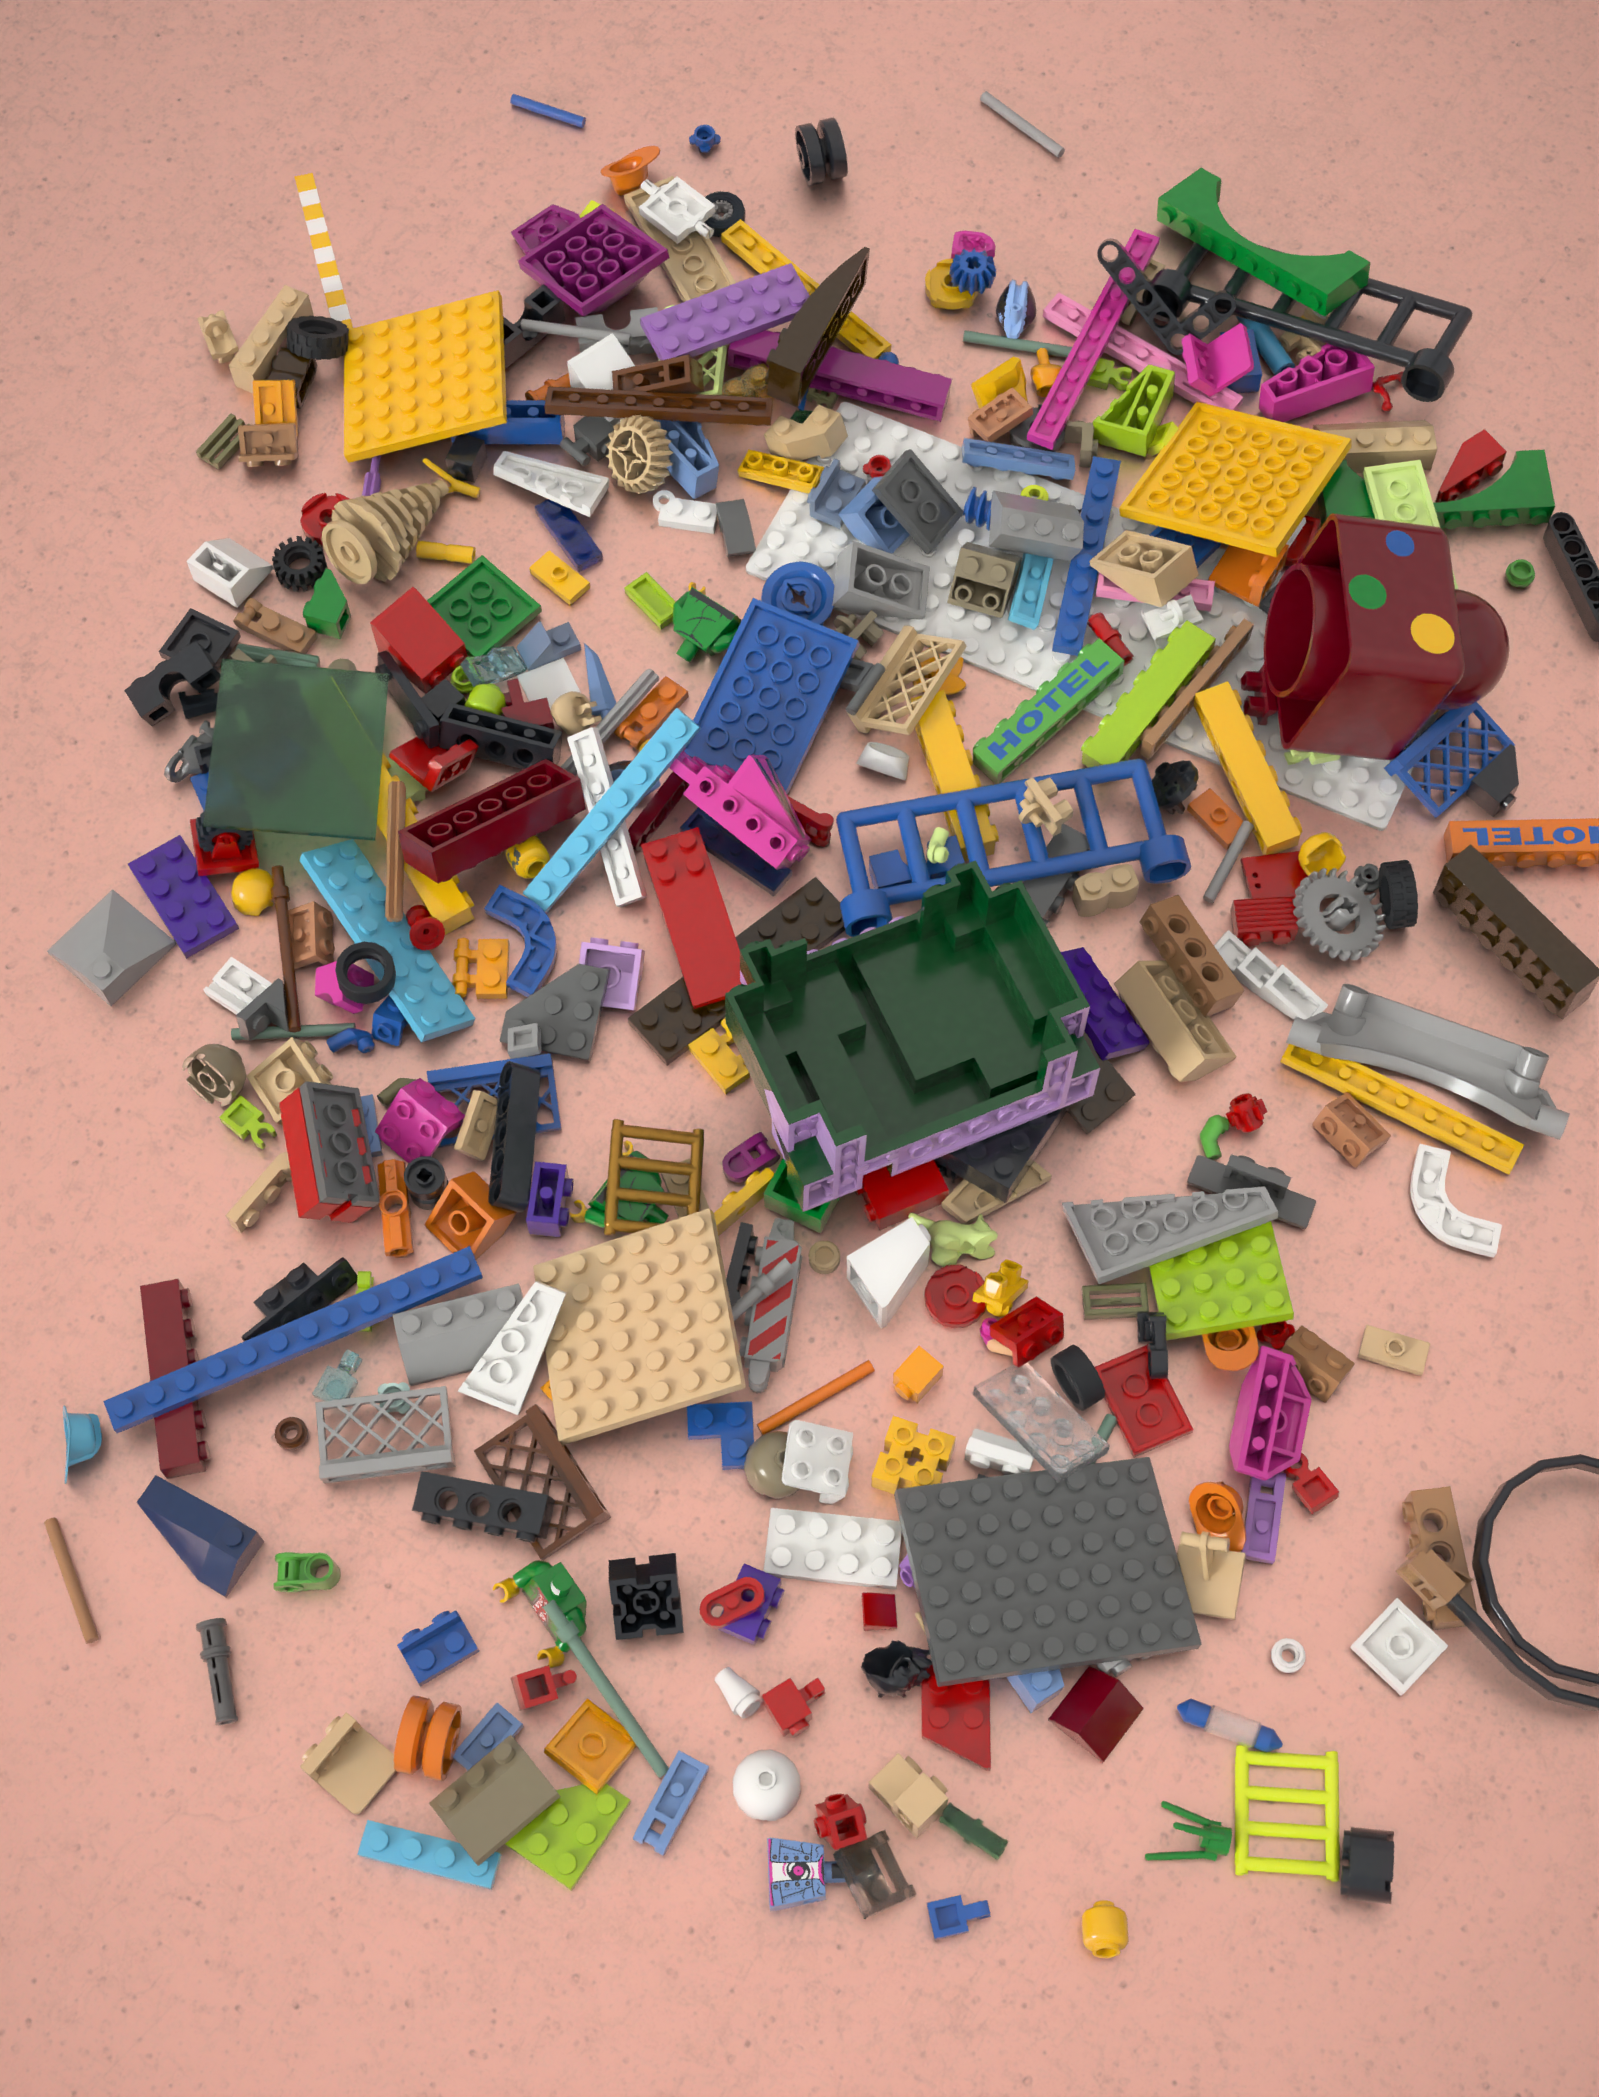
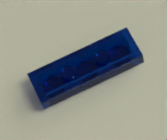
M549 499L535 506L536 514L578 572L603 560L601 550L570 508Z

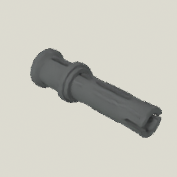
M225 1618L209 1619L196 1624V1631L200 1632L203 1647L200 1656L203 1662L207 1663L216 1725H225L238 1721L227 1660L231 1654V1647L226 1644L224 1627L227 1625Z

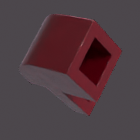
M518 678L508 680L509 692L503 693L506 707L501 708L503 716L555 729L547 697L524 703Z

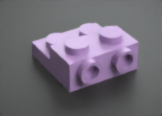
M591 937L590 943L582 942L579 964L610 970L603 1007L635 1011L645 951L638 949L639 944L621 941L620 947L608 945L609 940Z

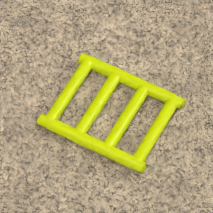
M1237 1745L1235 1756V1874L1242 1876L1248 1875V1871L1320 1875L1326 1876V1880L1338 1882L1340 1870L1338 1752L1328 1751L1325 1752V1755L1248 1751V1746ZM1249 1765L1325 1770V1790L1249 1786ZM1249 1800L1325 1805V1826L1249 1821ZM1249 1835L1325 1840L1326 1861L1249 1856Z

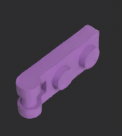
M1278 1473L1266 1481L1250 1476L1244 1524L1246 1541L1244 1548L1241 1550L1242 1553L1246 1554L1245 1559L1268 1564H1274L1286 1481L1285 1473ZM1261 1486L1272 1488V1495L1261 1493Z

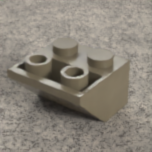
M966 542L960 548L947 603L1003 618L1016 583L1022 557Z

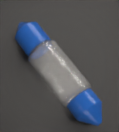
M1192 1698L1177 1706L1184 1722L1203 1728L1208 1733L1264 1752L1276 1750L1283 1746L1281 1739L1274 1729L1261 1725L1260 1722L1215 1705L1210 1706Z

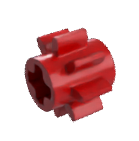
M1246 1093L1231 1100L1230 1112H1227L1226 1116L1231 1127L1236 1126L1237 1130L1241 1129L1242 1132H1251L1263 1125V1120L1265 1119L1263 1114L1268 1111L1262 1099L1257 1100L1256 1096L1252 1097L1251 1094Z

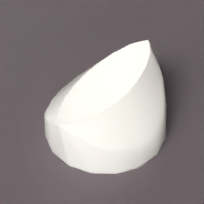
M869 742L866 744L856 764L906 781L909 755L890 745Z

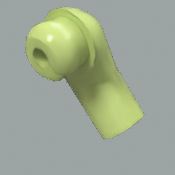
M935 828L928 845L927 858L934 864L937 862L945 863L948 859L949 852L944 846L949 832L944 828Z

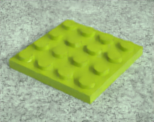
M1271 1221L1149 1266L1158 1312H1164L1167 1319L1166 1341L1294 1319V1312Z

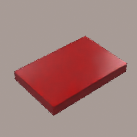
M1149 1344L1095 1367L1105 1389L1104 1399L1112 1415L1117 1418V1425L1133 1458L1193 1433L1194 1430L1169 1379H1150L1147 1349Z

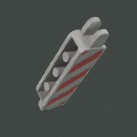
M775 1218L769 1237H764L763 1247L757 1246L755 1265L760 1266L758 1277L763 1273H769L784 1258L791 1263L793 1268L775 1284L776 1288L769 1295L764 1294L753 1304V1307L746 1310L744 1325L749 1326L748 1337L741 1338L739 1350L740 1356L744 1357L745 1368H749L748 1381L750 1390L760 1394L767 1389L770 1371L778 1372L785 1366L802 1262V1247L794 1240V1221ZM752 1276L750 1289L756 1284L754 1281L758 1277Z

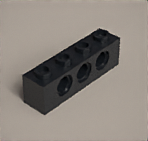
M449 703L440 719L439 747L449 750L455 744L460 745L471 739L479 746L475 757L521 769H526L544 759L557 765L561 757L562 731L454 703Z
M421 1471L412 1511L422 1516L421 1521L440 1525L442 1519L452 1521V1527L472 1531L473 1526L484 1527V1533L503 1537L505 1531L515 1533L518 1540L535 1543L536 1537L547 1538L555 1500L547 1494ZM452 1495H457L458 1503L456 1507L452 1510H446V1500ZM483 1501H489V1511L483 1516H477L476 1510L478 1505ZM514 1507H520V1518L515 1522H509L508 1514L510 1510Z

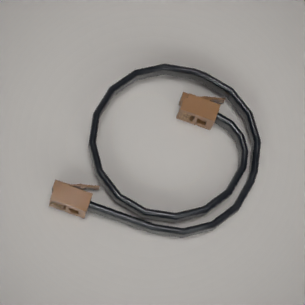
M1579 1454L1539 1460L1501 1484L1477 1522L1472 1568L1482 1608L1503 1640L1458 1594L1466 1585L1464 1582L1469 1583L1473 1578L1453 1567L1452 1564L1443 1561L1432 1549L1429 1550L1423 1542L1412 1548L1406 1555L1408 1559L1395 1572L1432 1610L1446 1605L1513 1675L1550 1701L1588 1711H1598L1599 1698L1561 1689L1521 1660L1519 1656L1547 1676L1589 1687L1599 1685V1673L1596 1674L1558 1664L1523 1639L1498 1601L1489 1565L1493 1523L1513 1489L1542 1472L1576 1468L1599 1475V1459Z

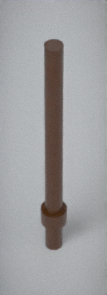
M276 865L272 867L273 887L271 888L272 902L276 906L288 1028L290 1032L295 1033L301 1031L287 903L290 901L289 887L285 884L284 867Z

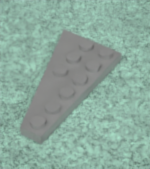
M1265 1186L1226 1189L1224 1193L1206 1195L1204 1191L1192 1192V1196L1175 1197V1194L1124 1197L1122 1201L1103 1203V1199L1091 1200V1204L1074 1205L1073 1202H1062L1063 1211L1098 1284L1108 1282L1278 1219V1210Z

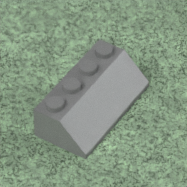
M519 1283L392 1314L409 1385L414 1386L472 1371L522 1301L523 1294Z

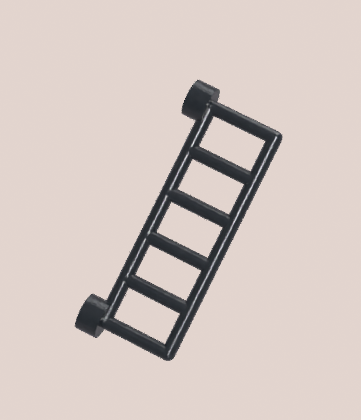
M1195 242L1176 270L1163 269L1157 272L1151 280L1152 284L1178 317L1181 316L1190 302L1201 305L1216 293L1215 291L1192 285L1189 281V278L1209 251ZM1239 267L1223 289L1230 291L1236 299V308L1232 315L1404 367L1405 370L1401 376L1404 390L1411 397L1422 402L1436 401L1445 392L1454 376V366L1449 356L1472 319V311L1468 307L1368 278V284L1333 310L1324 325L1288 314L1296 300L1284 293L1280 295L1272 309L1238 299V296L1252 277L1251 274ZM1146 289L1142 295L1143 304H1147L1153 299L1152 293ZM1362 294L1398 304L1377 340L1340 330ZM1221 297L1216 301L1215 306L1219 311H1227L1231 307V301L1226 297ZM1414 310L1451 320L1434 349L1425 348L1415 353L1393 346ZM1163 311L1156 313L1154 316L1161 321H1170L1169 315Z

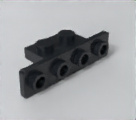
M341 1257L318 1276L305 1263H302L253 1302L265 1318L243 1334L242 1340L247 1341L325 1308L357 1283L358 1275L344 1257Z

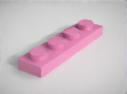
M1099 572L1096 597L1140 602ZM1194 579L1171 600H1178L1191 595L1197 610L1211 612L1215 581Z

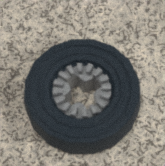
M718 191L705 196L706 199L715 205L716 213L704 222L714 230L712 236L721 237L724 231L740 219L744 222L745 208L742 200L737 195ZM723 212V213H724L723 218H722V216H720V218H719L718 213Z

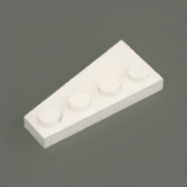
M503 451L494 464L495 476L588 517H591L609 488L608 477Z
M536 1281L473 1368L470 1375L463 1382L458 1392L518 1415L566 1292Z

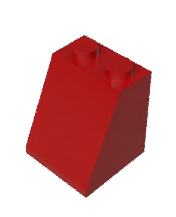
M414 587L410 588L370 622L378 652L387 650L407 679L424 694H427L442 682L457 667L464 665L468 659L465 643Z

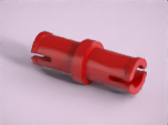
M1099 612L1091 616L1087 623L1098 638L1124 660V666L1129 664L1133 660L1132 657L1134 655L1121 640L1122 635L1120 632L1112 628L1103 613Z

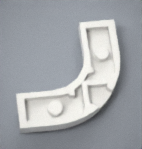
M1419 1144L1410 1183L1411 1199L1419 1219L1434 1236L1446 1244L1494 1258L1497 1254L1502 1224L1471 1217L1458 1211L1450 1203L1445 1192V1178L1451 1151Z

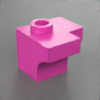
M337 961L316 968V997L353 1014L363 1011V1005L366 1004L356 1003L346 998L339 989L335 971ZM355 964L348 968L347 975L352 984L360 987L374 985V974Z

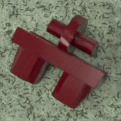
M1263 664L1259 671H1246L1241 677L1240 682L1243 691H1253L1255 695L1247 696L1244 700V715L1248 714L1249 716L1257 717L1258 725L1266 726L1268 724V717L1275 714L1278 708L1277 698L1267 683Z

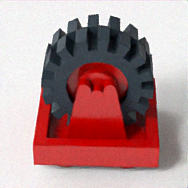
M222 805L218 806V810L210 808L208 813L202 812L197 819H190V830L198 876L242 872L251 868H259L251 816L247 810H243L239 806L234 809L233 805H228L227 808L223 809Z

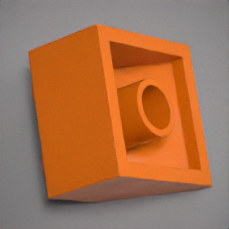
M475 1171L450 1180L424 1226L452 1253L470 1246L477 1260L504 1235L517 1212L491 1206L488 1200L489 1185Z

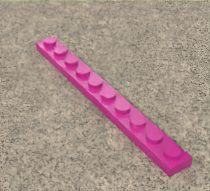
M1134 229L1125 246L1127 252L1143 272L1147 269L1159 245L1160 237ZM1125 267L1120 271V277L1123 281L1130 282L1135 278V272L1132 268ZM1111 276L1107 280L1027 433V440L1053 450L1130 301Z

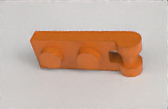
M665 676L617 727L614 734L621 739L626 738L630 741L632 747L639 750L641 744L650 739L672 712L685 702L689 697L688 690ZM637 726L641 731L636 732L633 729Z

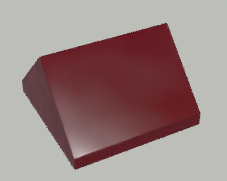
M1088 1666L1049 1717L1048 1721L1100 1762L1104 1763L1144 1708L1120 1680Z

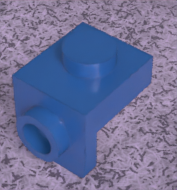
M390 995L386 997L373 1013L371 1035L374 1039L399 1046L402 1042L403 1029L408 1022Z

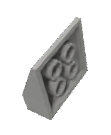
M112 889L47 952L107 1004L112 1006L176 945V942Z

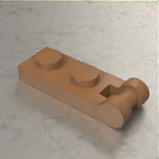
M253 598L248 599L244 605L245 610L242 613H238L233 620L234 624L240 629L285 651L306 654L318 638L315 630L263 606ZM254 616L260 618L257 623L252 621Z

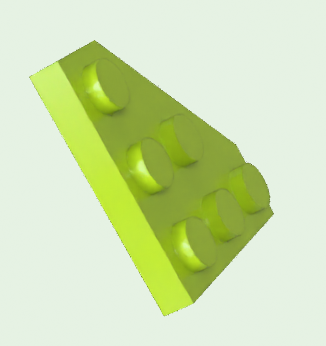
M607 1783L598 1794H595L584 1784L556 1790L560 1798L506 1842L505 1845L572 1891L631 1803L629 1798Z

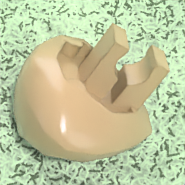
M571 691L562 694L551 706V714L555 723L569 736L588 729L591 724L602 721L601 715L597 717L592 716L591 707L597 706L596 701L590 702L586 695L580 692Z

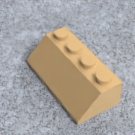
M1426 420L1313 425V430L1351 438L1352 448L1343 460H1347L1348 466L1355 473H1362L1364 467L1421 460L1423 470H1431L1437 452L1434 426Z
M1166 960L1137 961L1114 983L1119 991L1120 999L1129 1006L1136 1016V1023L1146 1031L1152 1040L1153 1048L1162 1055L1169 1065V1072L1179 1082L1196 1081L1230 1063L1237 1057L1209 1016L1204 1017L1198 1007L1194 1005L1192 998L1177 980Z

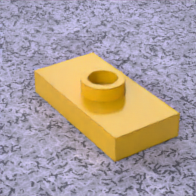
M550 550L529 567L530 574L570 606L590 589L589 581Z

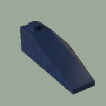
M157 1475L154 1476L136 1502L198 1581L227 1598L264 1543V1540L254 1529Z

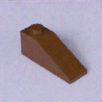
M689 354L612 371L613 390L683 394L704 392L702 364Z

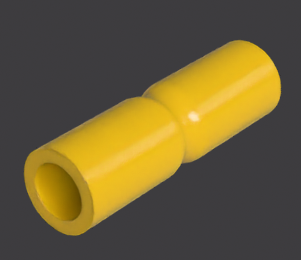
M418 541L416 556L417 558L446 559L451 562L472 564L475 561L476 549L472 546Z

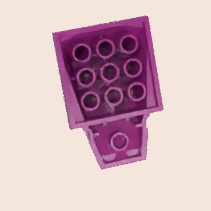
M552 204L511 231L513 238L525 254L524 257L518 260L520 269L539 284L547 286L580 316L605 311L609 306L627 296L650 271L670 258L668 249L604 204H601L582 218L573 211Z

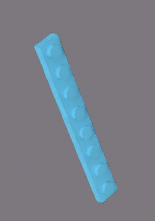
M676 708L523 891V894L539 905L545 913H548L701 730V727L680 709Z

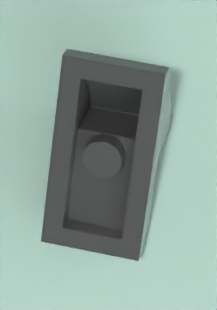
M281 979L275 980L236 1015L242 1037L251 1041L260 1032H263L270 1023L289 1032L285 990Z

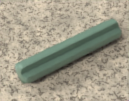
M238 644L236 650L239 648L257 664H260L271 654L276 658L278 666L281 668L313 673L319 671L320 658L315 655L246 644Z

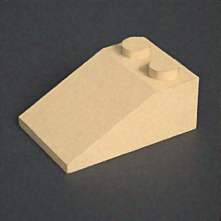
M1125 530L1089 561L1091 567L1140 602L1159 607L1167 604L1168 601L1182 589L1186 588L1199 575L1191 546Z

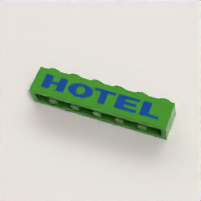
M1100 638L1092 645L1090 643L1086 644L1072 663H1065L1059 669L1054 679L1050 682L1045 681L1037 689L1036 695L1029 701L1027 699L1022 701L1016 708L1015 713L1009 719H1002L989 737H982L973 747V764L995 784L1002 783L1123 674L1124 660Z

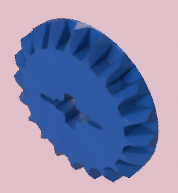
M792 562L779 567L768 577L763 586L761 601L823 626L825 620L831 617V612L834 608L832 606L834 584L827 572L821 567L808 562ZM789 588H791L795 594L797 593L800 596L805 594L804 600L806 606L800 604L799 602L793 604L794 597L792 591Z

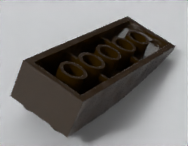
M862 248L830 274L806 300L793 318L788 329H782L778 339L779 345L776 350L771 349L766 361V365L769 366L765 377V382L768 383V396L795 407L799 406L866 285L870 248Z

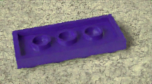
M181 835L128 863L133 875L186 959L239 929L236 921L206 875L198 876L196 859Z
M1084 947L1061 952L1090 1005L1084 1032L1091 1039L1093 1047L1102 1061L1144 1050L1149 1045V1040L1126 1009L1125 1004L1112 989L1108 980L1096 966L1091 955L1087 953Z

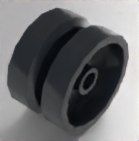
M831 117L819 120L817 130L811 123L796 126V148L807 184L811 186L823 183L826 173L832 180L846 177L848 173L846 150L836 119Z

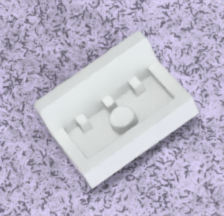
M974 1429L972 1436L968 1440L964 1460L979 1468H992L1001 1471L1004 1475L1025 1473L1031 1470L1036 1448L980 1429Z

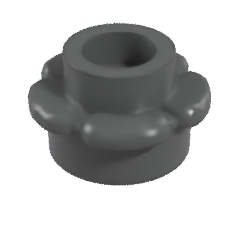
M1366 864L1356 868L1354 876H1358L1356 881L1357 888L1368 883L1365 889L1366 893L1373 892L1379 888V870L1376 865Z

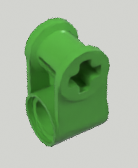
M285 1552L275 1555V1561L278 1563V1576L273 1589L276 1591L328 1590L336 1586L340 1580V1568L325 1553L300 1554ZM322 1565H329L327 1575L322 1578H316L317 1569Z

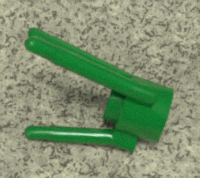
M1161 1802L1163 1808L1203 1825L1202 1828L1179 1822L1173 1823L1175 1829L1200 1836L1199 1847L1205 1848V1851L1147 1853L1145 1855L1146 1860L1208 1859L1216 1861L1217 1855H1228L1232 1839L1231 1828L1221 1826V1822L1209 1820L1169 1802Z

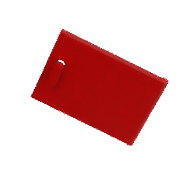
M1299 851L1241 858L1240 862L1250 899L1296 897L1295 890L1300 886V882L1308 877L1300 866L1298 859Z

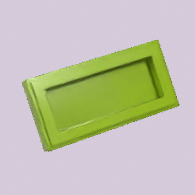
M647 572L624 587L625 593L661 630L673 622V605L676 601Z

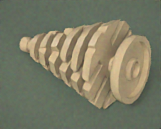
M436 480L431 485L423 483L400 490L393 489L385 493L378 492L370 496H360L355 499L339 501L334 506L335 510H332V521L322 531L324 550L330 562L339 573L356 584H366L372 578L384 582L387 578L392 580L407 559L409 552L414 548L417 539L422 535L425 526L429 524L433 514L436 513L440 505V499L448 494L447 484L443 480Z

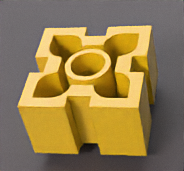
M893 1415L884 1442V1451L889 1453L880 1452L872 1474L871 1487L894 1494L896 1489L942 1483L943 1473L939 1472L938 1469L947 1471L955 1448L956 1436L932 1428L929 1434L925 1435L918 1432L917 1423ZM909 1458H917L919 1461H916L915 1465L912 1466L908 1464Z

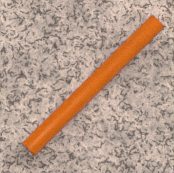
M867 1360L757 1424L762 1435L769 1433L875 1371L873 1365Z

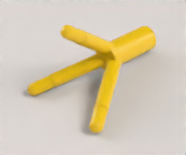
M427 458L423 459L424 464L452 484L448 487V493L456 491L478 498L481 490L480 487L456 480Z

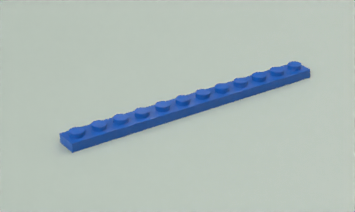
M470 1246L103 1401L113 1429L117 1434L393 1317L392 1314L407 1311L483 1278Z

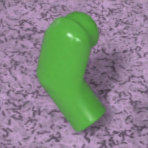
M1220 1115L1210 1117L1200 1133V1140L1206 1158L1217 1160L1222 1157L1217 1139L1220 1134L1225 1133L1229 1129L1230 1124L1226 1117Z

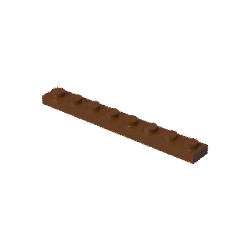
M549 386L545 400V414L613 418L641 415L642 417L648 416L653 418V420L748 424L756 426H771L773 398Z

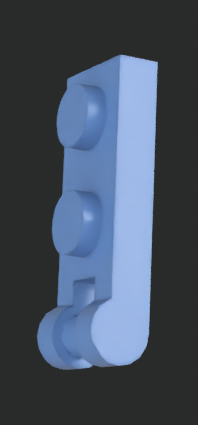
M678 1750L633 1836V1840L640 1844L646 1842L655 1847V1852L664 1856L709 1770V1766ZM655 1820L666 1825L662 1834L651 1829Z

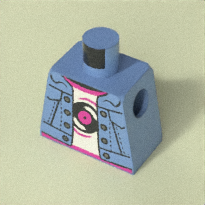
M767 1838L770 1911H779L826 1900L825 1883H846L845 1861L824 1862V1845Z

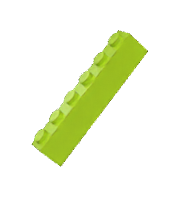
M1188 620L1185 621L1181 628L1175 627L1168 637L1167 641L1169 643L1163 650L1159 648L1150 661L1151 666L1146 672L1142 670L1136 676L1132 690L1129 693L1124 692L1116 703L1117 708L1113 714H1106L1098 726L1100 730L1094 737L1089 736L1081 747L1082 764L1087 767H1094L1129 760L1142 743L1140 737L1148 726L1154 727L1158 722L1157 717L1166 705L1170 707L1174 703V697L1183 685L1187 686L1199 665L1203 666L1207 661L1210 652L1215 647L1216 639Z

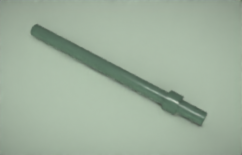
M554 1599L549 1601L542 1608L557 1628L555 1633L562 1643L566 1642L658 1778L662 1777L667 1773L669 1767L578 1636L580 1631L574 1622L567 1620Z

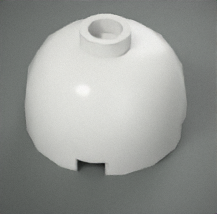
M758 1750L746 1756L737 1766L733 1777V1795L739 1808L749 1817L759 1820L776 1821L788 1815L799 1799L801 1791L800 1775L795 1764L786 1755L774 1750Z

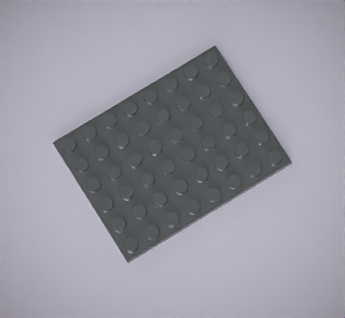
M1150 1457L896 1489L894 1493L938 1687L1199 1649L1202 1645Z

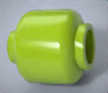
M478 684L472 688L464 706L502 716L501 708L506 707L505 696L501 689L494 684Z

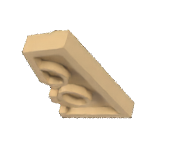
M1034 1161L1007 1203L963 1179L942 1202V1208L962 1224H971L977 1221L980 1214L984 1217L1051 1180L1052 1175Z

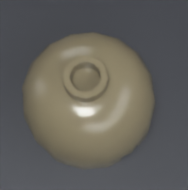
M221 1044L202 1046L191 1053L184 1060L182 1066L183 1071L188 1069L190 1077L186 1080L197 1095L211 1104L216 1099L222 1102L220 1106L230 1104L239 1095L247 1077L240 1054L234 1049Z
M782 1431L767 1433L758 1438L750 1445L746 1461L744 1462L747 1480L754 1490L775 1499L791 1496L800 1489L786 1486L782 1482L788 1432Z

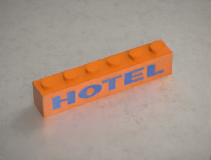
M1599 818L1449 821L1443 835L1447 862L1471 844L1496 869L1503 866L1529 868L1534 865H1548L1551 868H1557L1563 865L1590 867L1594 864H1599Z

